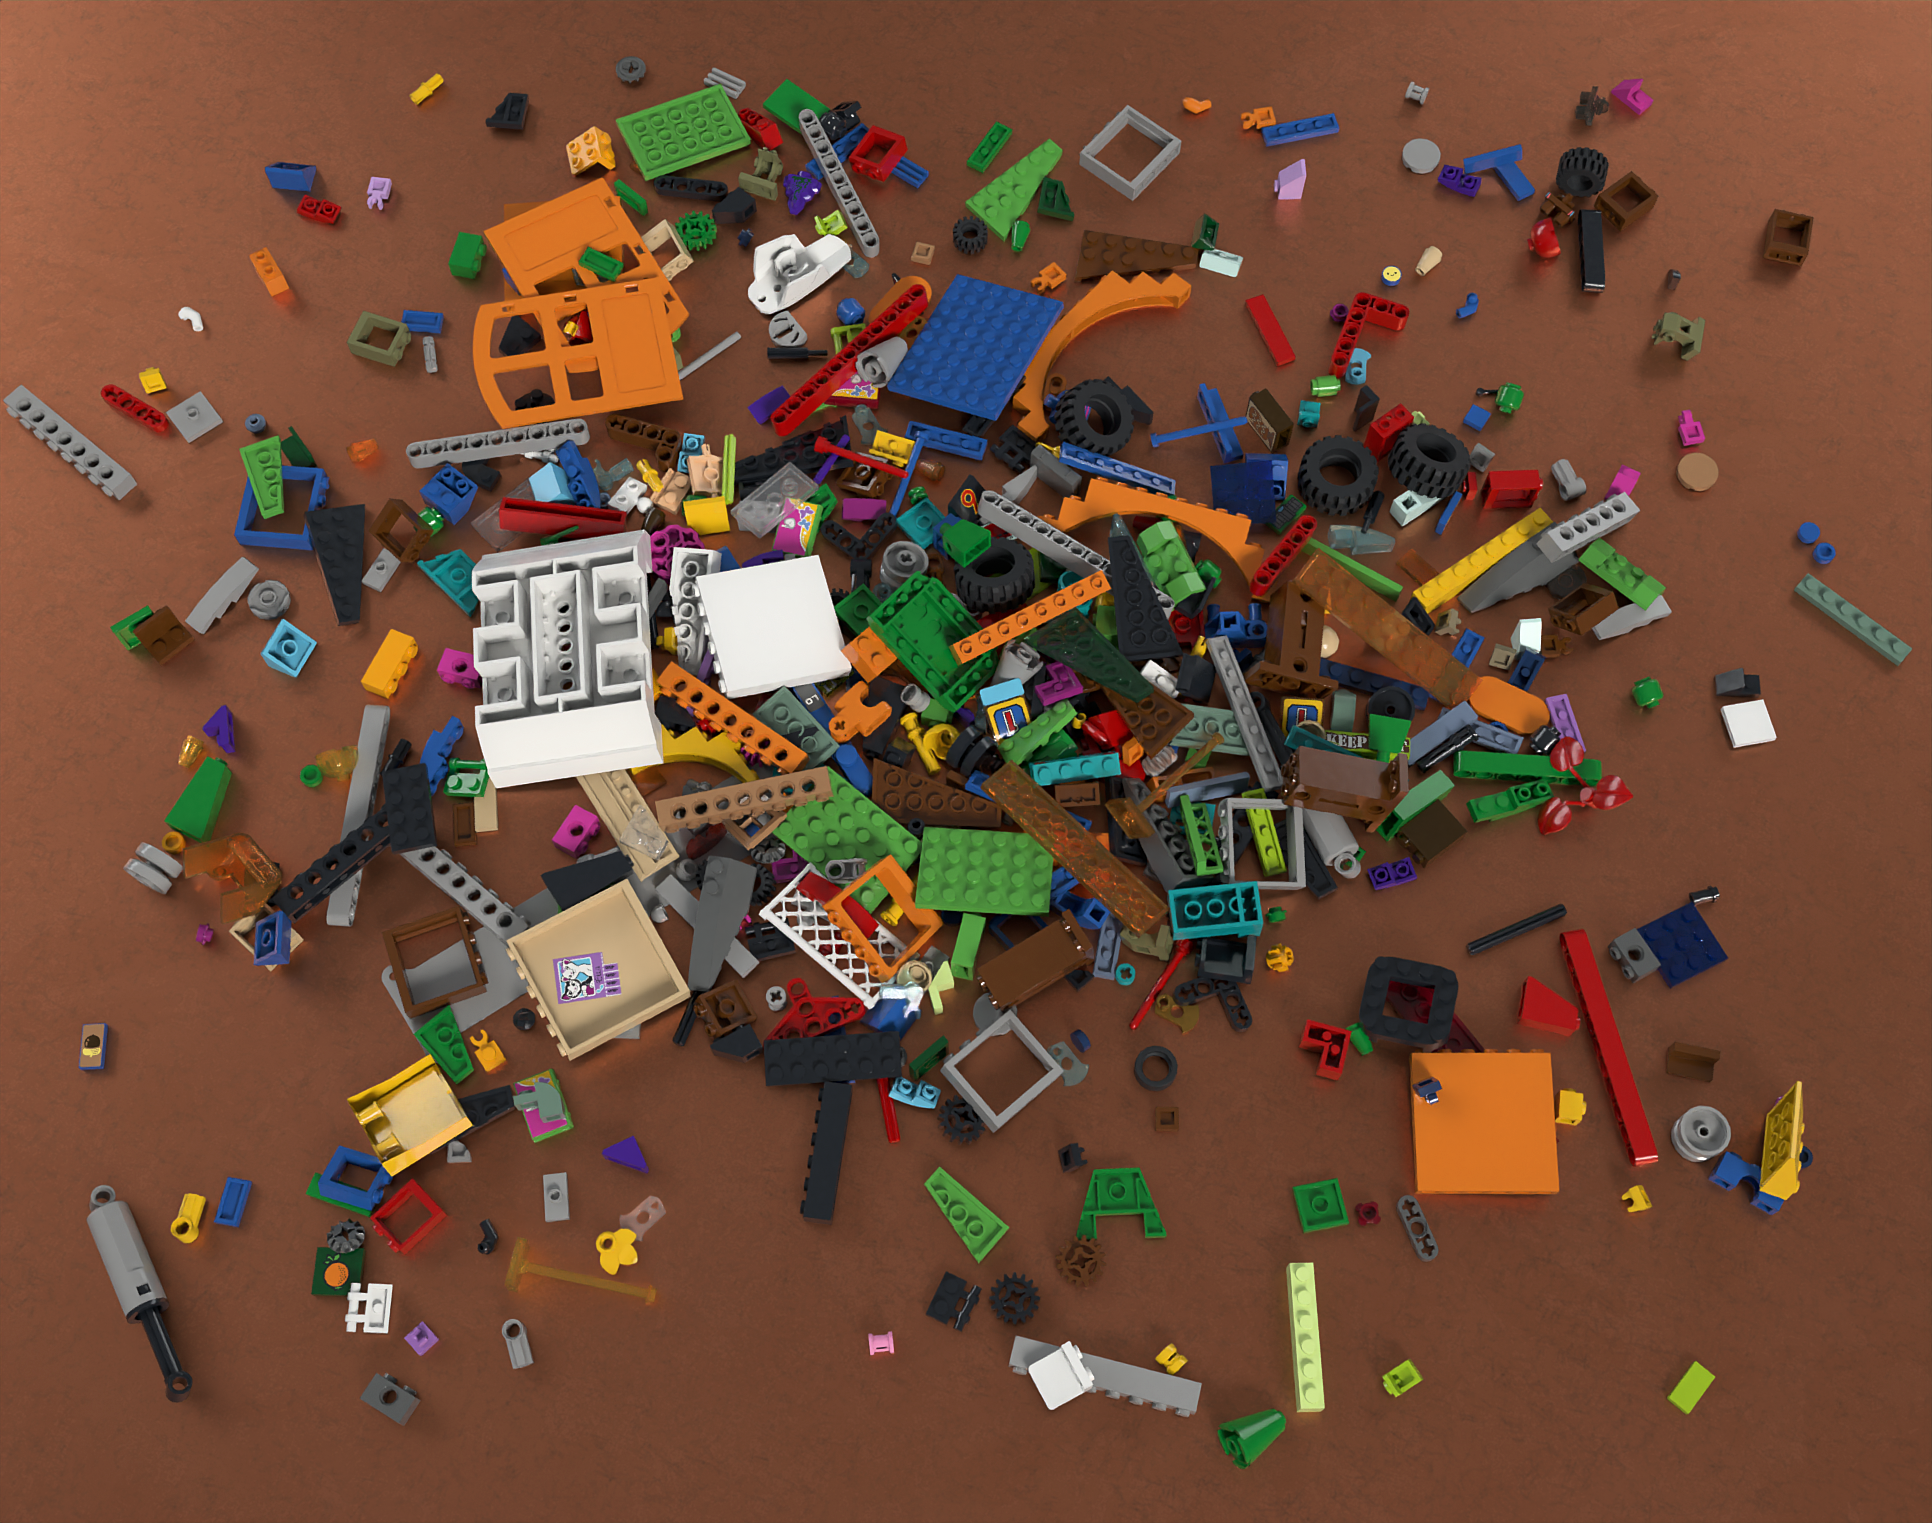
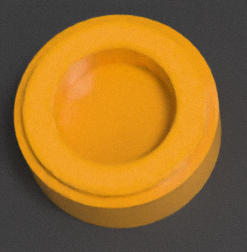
M169 832L162 839V847L169 854H178L186 846V840L179 832Z

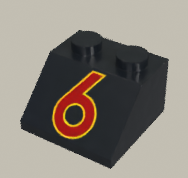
M969 475L949 502L948 515L952 513L955 517H960L962 520L965 519L979 526V519L982 516L978 514L977 508L981 495L986 490L974 476Z

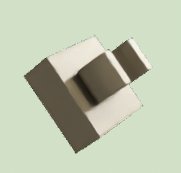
M1452 608L1439 613L1435 632L1439 635L1459 633L1460 630L1456 629V625L1461 623V620L1457 618L1458 611Z
M1496 643L1489 660V665L1509 671L1516 654V649Z

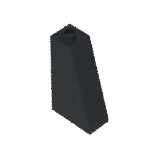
M878 676L870 681L867 707H874L880 702L885 701L892 707V712L870 735L863 737V755L871 761H874V758L883 760L888 744L893 741L900 725L899 720L904 716L908 707L901 700L902 690L906 686Z
M619 851L545 872L540 876L561 910L565 911L634 874L632 869L634 863L628 854L624 856Z

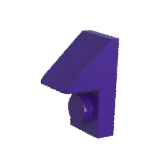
M223 705L203 726L202 730L208 737L217 736L219 747L221 746L226 753L235 752L233 714L227 705Z

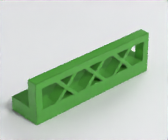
M1189 795L1180 796L1179 810L1196 875L1203 876L1223 873V865L1206 804H1191ZM1202 811V816L1198 819L1194 817L1193 812ZM1198 826L1207 829L1204 835L1198 832ZM1203 842L1211 846L1208 852L1203 850ZM1206 860L1214 861L1217 866L1206 867Z

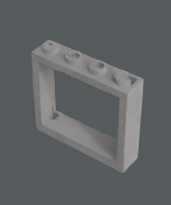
M1127 105L1121 112L1118 111L1111 122L1106 123L1099 134L1094 135L1087 146H1083V150L1079 154V165L1133 201L1180 153L1182 141ZM1126 124H1129L1164 148L1131 183L1094 158Z
M1226 798L1220 801L1218 816L1220 817L1221 826L1219 827L1218 835L1222 846L1219 854L1223 865V873H1220V880L1223 882V885L1253 882L1235 881L1232 809L1286 810L1289 882L1257 881L1258 889L1299 890L1306 887L1302 808L1283 805V799Z
M1011 1010L1005 1014L1000 1012L992 1019L993 1024L989 1028L985 1025L976 1033L977 1038L972 1042L970 1039L966 1040L959 1047L961 1050L959 1053L948 1055L942 1061L944 1065L940 1070L965 1101L974 1107L973 1110L993 1133L1064 1072ZM1007 1023L1048 1070V1073L1001 1114L996 1116L954 1066Z

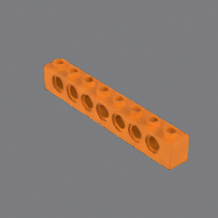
M1100 570L949 646V649L959 666L1110 590L1111 587L1103 571Z
M671 661L656 682L661 687L659 689L661 693L667 697L671 695L677 699L676 703L685 709L689 707L694 710L692 713L700 720L705 718L710 721L709 725L716 731L720 732V730L726 732V737L732 742L737 743L739 741L744 745L743 749L751 755L756 753L761 756L760 760L767 766L774 765L777 767V772L780 775L800 772L809 762L810 758L807 753ZM686 684L682 691H677L679 685ZM696 696H703L701 701L694 702ZM719 707L717 713L710 714L712 708ZM735 718L736 722L733 725L728 726L727 722L730 719ZM747 730H753L751 736L744 737V733ZM763 742H770L768 748L761 749V745ZM787 753L786 759L778 760L780 754Z

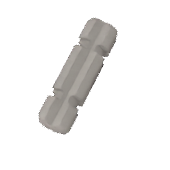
M424 337L422 340L427 372H437L433 337Z

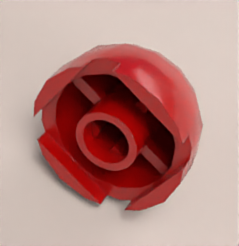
M1551 217L1537 222L1530 231L1531 238L1527 239L1530 250L1534 249L1535 253L1542 258H1551L1561 254Z

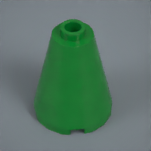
M1272 1408L1227 1421L1218 1426L1221 1428L1218 1430L1219 1441L1227 1455L1231 1453L1235 1458L1232 1461L1234 1465L1240 1469H1245L1285 1430L1286 1419L1281 1411Z

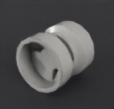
M909 684L902 690L901 700L905 704L910 705L916 712H922L928 707L930 696L926 692L921 691L915 684Z

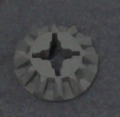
M634 56L625 57L616 65L618 78H621L623 82L627 80L630 84L633 80L638 82L639 78L644 77L646 72L645 63L640 58ZM632 66L634 70L632 71V73H629V70Z
M773 837L768 840L764 838L753 849L751 848L752 858L760 863L776 862L786 853L785 844L780 839L774 840Z
M350 1219L346 1222L339 1220L338 1225L331 1226V1231L327 1233L329 1247L338 1253H348L357 1249L365 1239L364 1227L358 1221L353 1222ZM344 1231L349 1234L348 1241L342 1235Z

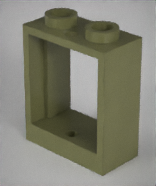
M363 311L347 341V345L352 354L395 367L397 361L402 358L406 344H409L411 340V333L405 323ZM374 326L397 333L388 351L365 344Z

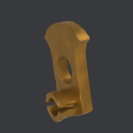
M917 316L898 336L905 340L908 351L925 324L928 323L921 316ZM916 330L917 335L914 338H907L909 331Z
M1165 993L1157 998L1155 1014L1179 1026L1182 1034L1192 1030L1197 1024L1199 1007L1198 1004L1195 1006H1179L1174 1002L1173 997ZM1160 1002H1165L1167 1004L1166 1006L1160 1008ZM1173 1007H1180L1183 1010L1182 1017H1173L1171 1009Z

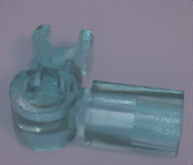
M627 458L610 468L609 471H605L602 468L599 460H594L596 468H593V472L599 488L602 490L611 489L615 480L618 481L634 471L632 464Z
M909 982L906 986L904 984H880L879 997L881 1000H903L905 998V1003H907L903 1008L905 1019H908L909 1012L913 1010L915 1011L916 1019H920L921 1011L918 1005L923 997V990L918 983Z

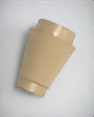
M1434 246L1426 248L1415 271L1424 276L1441 261V251Z

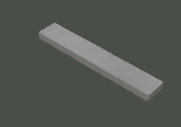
M670 874L655 890L695 928L699 901ZM734 937L728 956H725L724 959L744 978L759 964V961Z

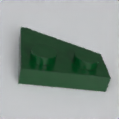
M1044 177L1037 213L1073 221L1075 214L1071 212L1070 200L1065 193L1063 181Z

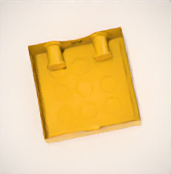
M431 1054L391 1079L347 1099L356 1118L367 1134L380 1163L391 1177L473 1126Z

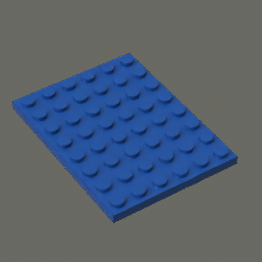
M957 274L928 319V323L925 324L887 384L888 390L996 421L1063 310L1064 304L1062 301Z

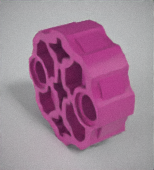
M669 525L664 530L656 531L650 536L651 573L654 580L660 578L670 585L674 547L705 549L704 543H702L699 534L695 530L682 528L679 525Z

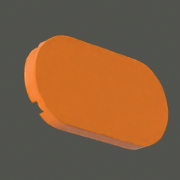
M907 276L900 279L871 310L868 318L869 324L905 291L916 284H921L925 287L928 303L930 304L932 290L929 283L917 276Z
M1491 676L1480 677L1468 689L1467 700L1476 714L1492 722L1498 721L1506 725L1507 729L1520 735L1530 736L1541 725L1547 726L1549 722V709L1540 698Z

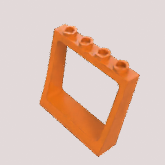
M891 854L872 865L822 906L828 913V920L838 926L842 931V938L852 944L856 949L855 955L866 962L869 966V973L877 977L881 983L891 979L944 924L934 909L915 908L917 887ZM874 875L880 880L918 930V935L889 966L841 906L842 900Z

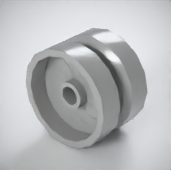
M899 541L888 546L884 552L880 568V580L883 586L894 593L917 570L925 576L928 568V556L925 550L919 545L908 541Z
M141 842L135 851L136 856L140 860L130 858L123 869L143 885L166 894L172 886L171 881L166 876L177 878L183 870V866L161 850Z
M1709 1106L1691 1108L1674 1123L1671 1130V1141L1675 1150L1683 1158L1692 1162L1711 1160L1728 1146L1731 1138V1129L1727 1119L1718 1110Z

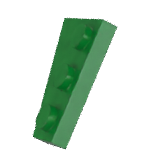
M450 1005L414 1033L415 1037L456 1085L474 1071Z

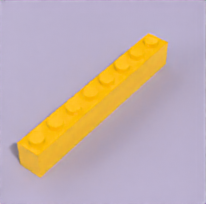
M1541 508L1537 509L1415 590L1410 600L1416 597L1427 614H1429L1471 586L1505 556L1552 524L1553 521Z

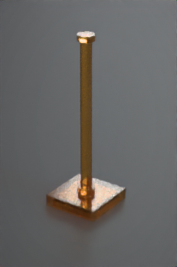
M1215 732L1212 735V739L1137 806L1130 797L1110 799L1105 804L1129 839L1149 838L1155 833L1142 813L1213 748L1224 742V738L1220 733Z

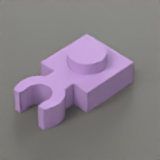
M371 177L367 191L369 209H372L374 203H377L379 210L383 209L382 199H388L392 186L391 179Z

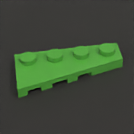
M279 435L240 448L239 450L263 518L267 519L284 513L281 439Z
M1067 698L1058 702L1053 708L1038 716L1036 720L1021 728L1019 732L1004 740L998 746L999 752L1013 774L1019 770L1017 766L1023 760L1029 761L1034 756L1032 752L1039 745L1044 746L1049 741L1050 735L1053 732L1058 733L1078 714Z
M939 1166L924 1183V1186L979 1264L1008 1231L1009 1227Z

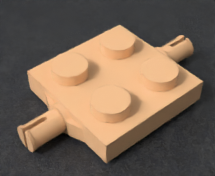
M703 444L701 445L703 455L689 456L687 459L693 495H706L711 498L719 497L722 494L723 457L711 455L710 445Z

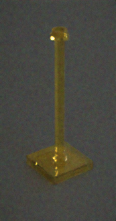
M517 1237L505 1281L509 1291L518 1292L522 1273L530 1272L646 1298L645 1303L654 1302L657 1288H653V1285H649L647 1289L530 1263L527 1259L530 1248L528 1240Z

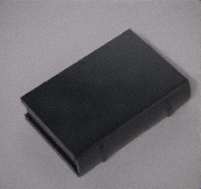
M1184 653L1175 690L1183 696L1193 699L1194 702L1201 704L1209 703L1216 674L1215 665L1198 655L1191 656Z

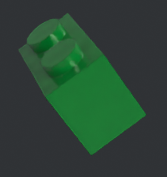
M459 232L448 263L452 275L475 279L477 272L481 269L482 256H485L487 246L484 244L482 236Z

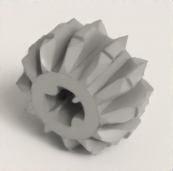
M1167 744L1152 760L1147 756L1141 764L1144 772L1152 778L1161 775L1177 760L1178 756L1174 749Z

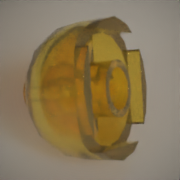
M357 745L345 746L339 750L332 749L317 754L315 757L316 764L324 776L337 778V782L348 780L359 761Z

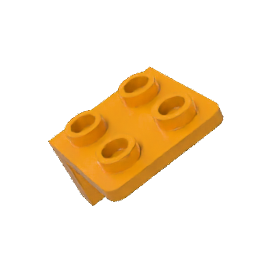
M595 126L569 142L566 146L571 172L575 176L597 162L609 170L616 166L610 136Z

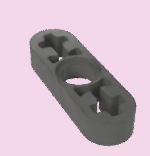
M1405 1195L1396 1204L1397 1213L1417 1257L1424 1262L1432 1261L1438 1254V1245L1418 1201L1413 1196ZM1404 1201H1406L1407 1204L1413 1205V1207L1410 1209V1212L1412 1216L1417 1214L1418 1217H1414L1410 1221H1407L1406 1218L1410 1217V1213L1407 1209H1402V1206L1405 1204ZM1414 1222L1420 1223L1423 1226V1233L1420 1235L1414 1234L1411 1230V1224ZM1424 1236L1428 1237V1239L1424 1240L1427 1248H1432L1430 1256L1427 1253H1422L1421 1250L1424 1248L1423 1242L1417 1243L1416 1240H1420Z

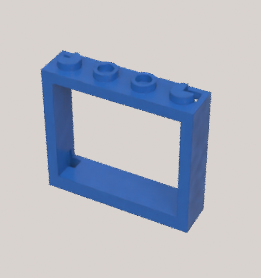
M282 465L283 479L314 481L308 511L322 510V507L326 505V489H329V477L324 469ZM248 477L234 533L239 544L313 550L306 522L303 535L252 531L258 503Z

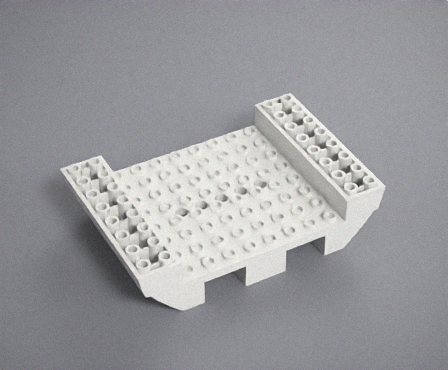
M645 530L482 555V559L473 568L472 591L481 602V627L473 628L474 668L482 676L483 705L475 706V726L488 769V775L496 788L664 763L662 728L654 710L647 573L652 572L650 535ZM563 606H569V610L566 613H560V609ZM563 625H570L568 631L560 632ZM564 644H571L569 650L561 651ZM565 663H572L569 670H562V666ZM566 682L573 683L570 689L563 690V685Z

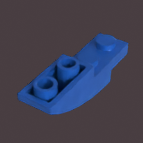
M568 440L556 451L570 480L567 486L577 506L600 508L599 488L588 458H582L575 442Z
M454 716L450 718L442 733L433 730L422 753L420 764L426 763L428 767L431 796L435 794L437 784L441 778L443 779L448 773L449 765L445 757L450 755L456 739H460L463 734L464 727L460 719Z

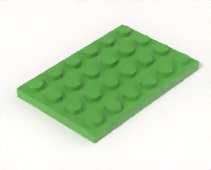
M721 84L616 119V125L645 181L751 145V139Z
M829 766L827 768L830 774L834 797H829V800L824 802L810 801L807 805L799 807L793 805L786 813L785 821L772 831L777 838L806 862H811L826 878L825 867L832 860L867 859L868 864L865 866L866 870H868L876 862L891 854L906 873L921 856L922 842ZM812 784L806 792L812 791L815 785ZM837 867L833 868L830 871V875L838 876L842 870ZM874 875L867 883L861 885L849 896L871 914L889 892ZM850 883L834 885L843 890Z
M924 827L915 908L1049 917L1055 835Z

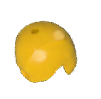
M937 724L925 733L923 746L925 750L933 749L938 758L945 760L950 747L958 738L960 732L949 724Z

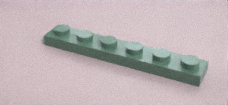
M1809 573L1794 589L1795 592L1898 666L1912 650L1906 643Z

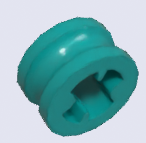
M1128 963L1119 965L1115 973L1116 981L1121 985H1130L1135 979L1134 967ZM1123 970L1125 972V970H1128L1130 978H1121L1122 973L1120 971Z

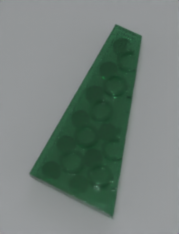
M1076 607L1025 638V643L1030 647L1135 703H1138L1154 692V687Z

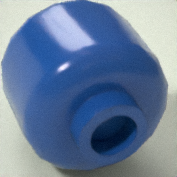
M854 298L841 300L836 311L838 318L845 326L862 324L866 313L862 305Z

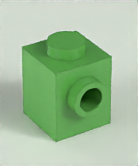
M930 698L928 707L922 711L921 725L932 728L937 724H952L954 713L943 708L936 699Z

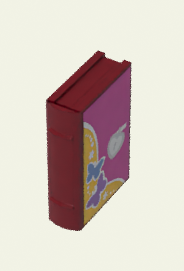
M857 371L824 402V405L878 409L881 388L873 387V383L869 380L865 382Z

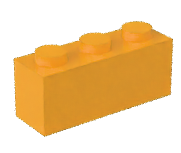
M393 629L389 631L361 680L365 690L386 699L390 697L391 693L396 691L400 677L406 673L409 661L415 657L418 651V645L413 637Z

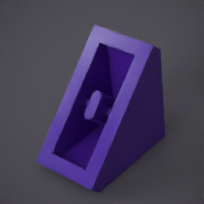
M634 1136L603 1150L602 1155L605 1159L648 1174L649 1168Z

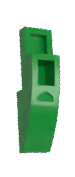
M1545 778L1509 787L1504 792L1469 800L1466 806L1474 823L1485 820L1491 822L1541 805L1548 799L1553 798L1554 795Z

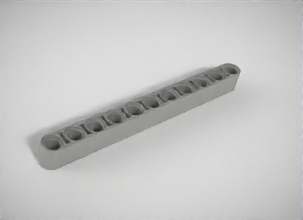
M990 490L982 493L977 508L980 516L1083 578L1102 570L1111 587L1106 592L1113 595L1111 565L1108 559L998 493ZM1153 587L1167 620H1169L1175 605L1174 600Z
M365 706L340 842L346 838L349 832L359 828L368 817L373 816L380 777L379 773L381 771L390 721L389 706ZM356 849L351 850L348 855L354 854ZM363 868L330 894L327 910L328 925L352 926Z

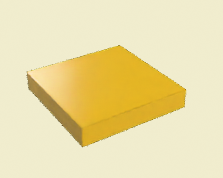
M724 496L683 502L687 526L695 530L699 535L730 531Z

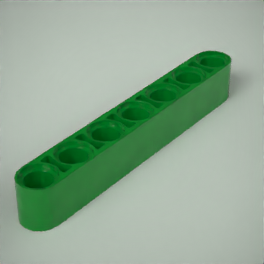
M1457 751L1453 753V775L1456 777L1533 782L1546 778L1548 784L1583 786L1570 772L1569 768L1563 772L1554 769L1550 763V756L1478 751ZM1583 759L1581 764L1573 766L1574 770L1589 786H1597L1599 780L1602 779V762L1599 760Z

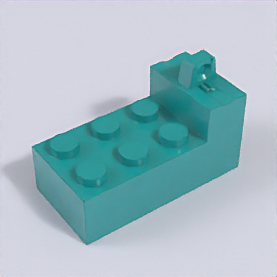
M1257 881L1168 890L1167 901L1173 940L1237 934L1238 938H1245L1248 935L1260 936L1263 917Z

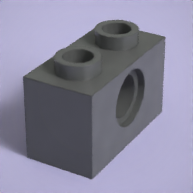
M1636 928L1617 937L1608 945L1610 955L1619 962L1623 974L1632 983L1655 972L1661 965ZM1628 953L1634 954L1637 960H1632Z
M376 1373L360 1399L397 1423L405 1426L421 1401L415 1397L417 1392L406 1385L403 1389L396 1385L398 1380L387 1373L384 1376ZM396 1391V1400L393 1403H388V1394Z

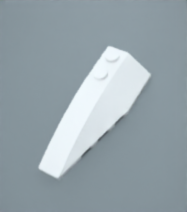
M674 547L669 590L673 602L672 614L675 618L676 627H674L678 642L679 667L691 675H697L708 650L709 637L708 635L705 636L703 631L704 619L703 616H699L697 608L699 601L698 597L695 598L693 595L692 585H695L697 576L720 572L722 553L714 550Z

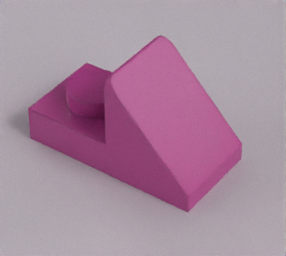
M1643 79L1623 80L1612 89L1611 93L1640 115L1652 105L1653 99L1639 89Z
M1622 464L1604 499L1607 500L1613 494L1618 496L1623 492H1626L1629 496L1641 473Z

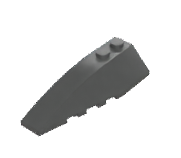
M1553 522L1495 564L1466 589L1457 600L1470 613H1474L1495 605V602L1502 599L1507 600L1513 598L1515 594L1531 591L1533 587L1544 586L1577 564L1579 558L1576 551L1551 563L1537 546V542L1542 538L1541 534L1550 527L1554 529L1557 525Z
M1123 778L1122 784L1126 802L1140 844L1167 894L1168 890L1201 887L1214 879L1212 874L1196 875L1188 841L1180 833L1182 829L1178 824L1173 825L1167 818L1169 813L1165 808L1155 803L1156 797L1140 778Z
M708 857L692 942L688 988L690 991H711L722 968L725 956H728L731 949L732 941L740 930L741 922L749 911L757 867L731 858Z

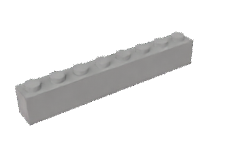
M1016 1336L1009 1367L1013 1368L1012 1372L1026 1375L1029 1372L1028 1368L1030 1365L1056 1352L1061 1347ZM1081 1352L1083 1358L1080 1361L1083 1367L1088 1366L1094 1376L1093 1386L1087 1392L1096 1393V1390L1106 1392L1105 1396L1119 1399L1120 1396L1127 1397L1130 1403L1142 1405L1143 1402L1150 1403L1152 1408L1156 1410L1166 1411V1408L1176 1410L1175 1414L1189 1417L1190 1414L1194 1415L1196 1413L1202 1383Z

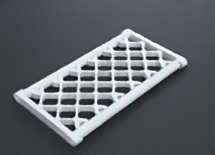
M810 862L787 887L760 911L759 915L764 920H769L859 997L868 1009H871L896 982L899 970L887 983H870L869 970L865 961L864 969H854L852 967L851 959L858 957L851 953V943L845 940L834 939L833 930L840 929L831 922L829 926H819L817 924V916H828V913L817 911V900L812 902L809 898L800 897L799 891L796 889L800 884L799 882L809 872L828 880ZM793 888L796 889L797 897H785ZM781 902L782 912L774 914L771 910ZM785 902H796L798 911L787 912L785 910ZM800 902H812L813 911H801ZM786 916H797L799 918V926L789 927L785 923ZM801 916H813L814 926H803ZM876 920L879 924V927L875 930L879 933L877 940L868 941L870 944L878 945V952L882 959L893 958L895 960L907 946ZM814 930L816 940L807 942L801 937L802 931ZM818 930H829L831 932V940H820L818 938ZM887 942L895 947L894 954H883L881 944ZM830 944L832 946V954L823 956L818 951L819 945ZM835 944H846L848 954H836ZM916 951L907 962L919 960L920 954ZM836 959H848L849 969L841 971L835 966ZM853 973H864L866 983L858 986L851 980ZM870 987L882 988L874 997L868 994Z

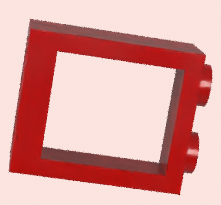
M872 125L849 156L852 170L858 174L861 173L874 180L877 179L884 182L908 150L905 137ZM874 145L889 150L879 164L864 159Z
M1401 403L1370 424L1363 447H1368L1372 451L1371 456L1374 455L1377 462L1390 453L1400 432L1412 425L1414 416Z
M1538 470L1489 471L1480 491L1483 509L1531 508L1534 501L1538 498L1539 491L1543 488V479L1539 477Z
M412 1178L376 1211L370 1219L375 1223L372 1228L380 1236L385 1234L388 1237L389 1241L387 1244L395 1253L400 1250L406 1255L447 1214ZM414 1194L433 1216L402 1243L383 1222Z

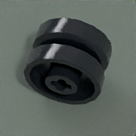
M1388 686L1381 688L1367 702L1365 718L1368 725L1369 714L1410 720L1412 722L1415 716L1414 701L1407 691L1399 687ZM1387 708L1389 710L1393 709L1394 712L1392 714H1389L1387 712Z
M976 725L969 726L958 736L945 758L946 762L953 768L961 767L960 773L968 779L975 770L982 772L987 762L998 749V742L990 736L983 738V731Z

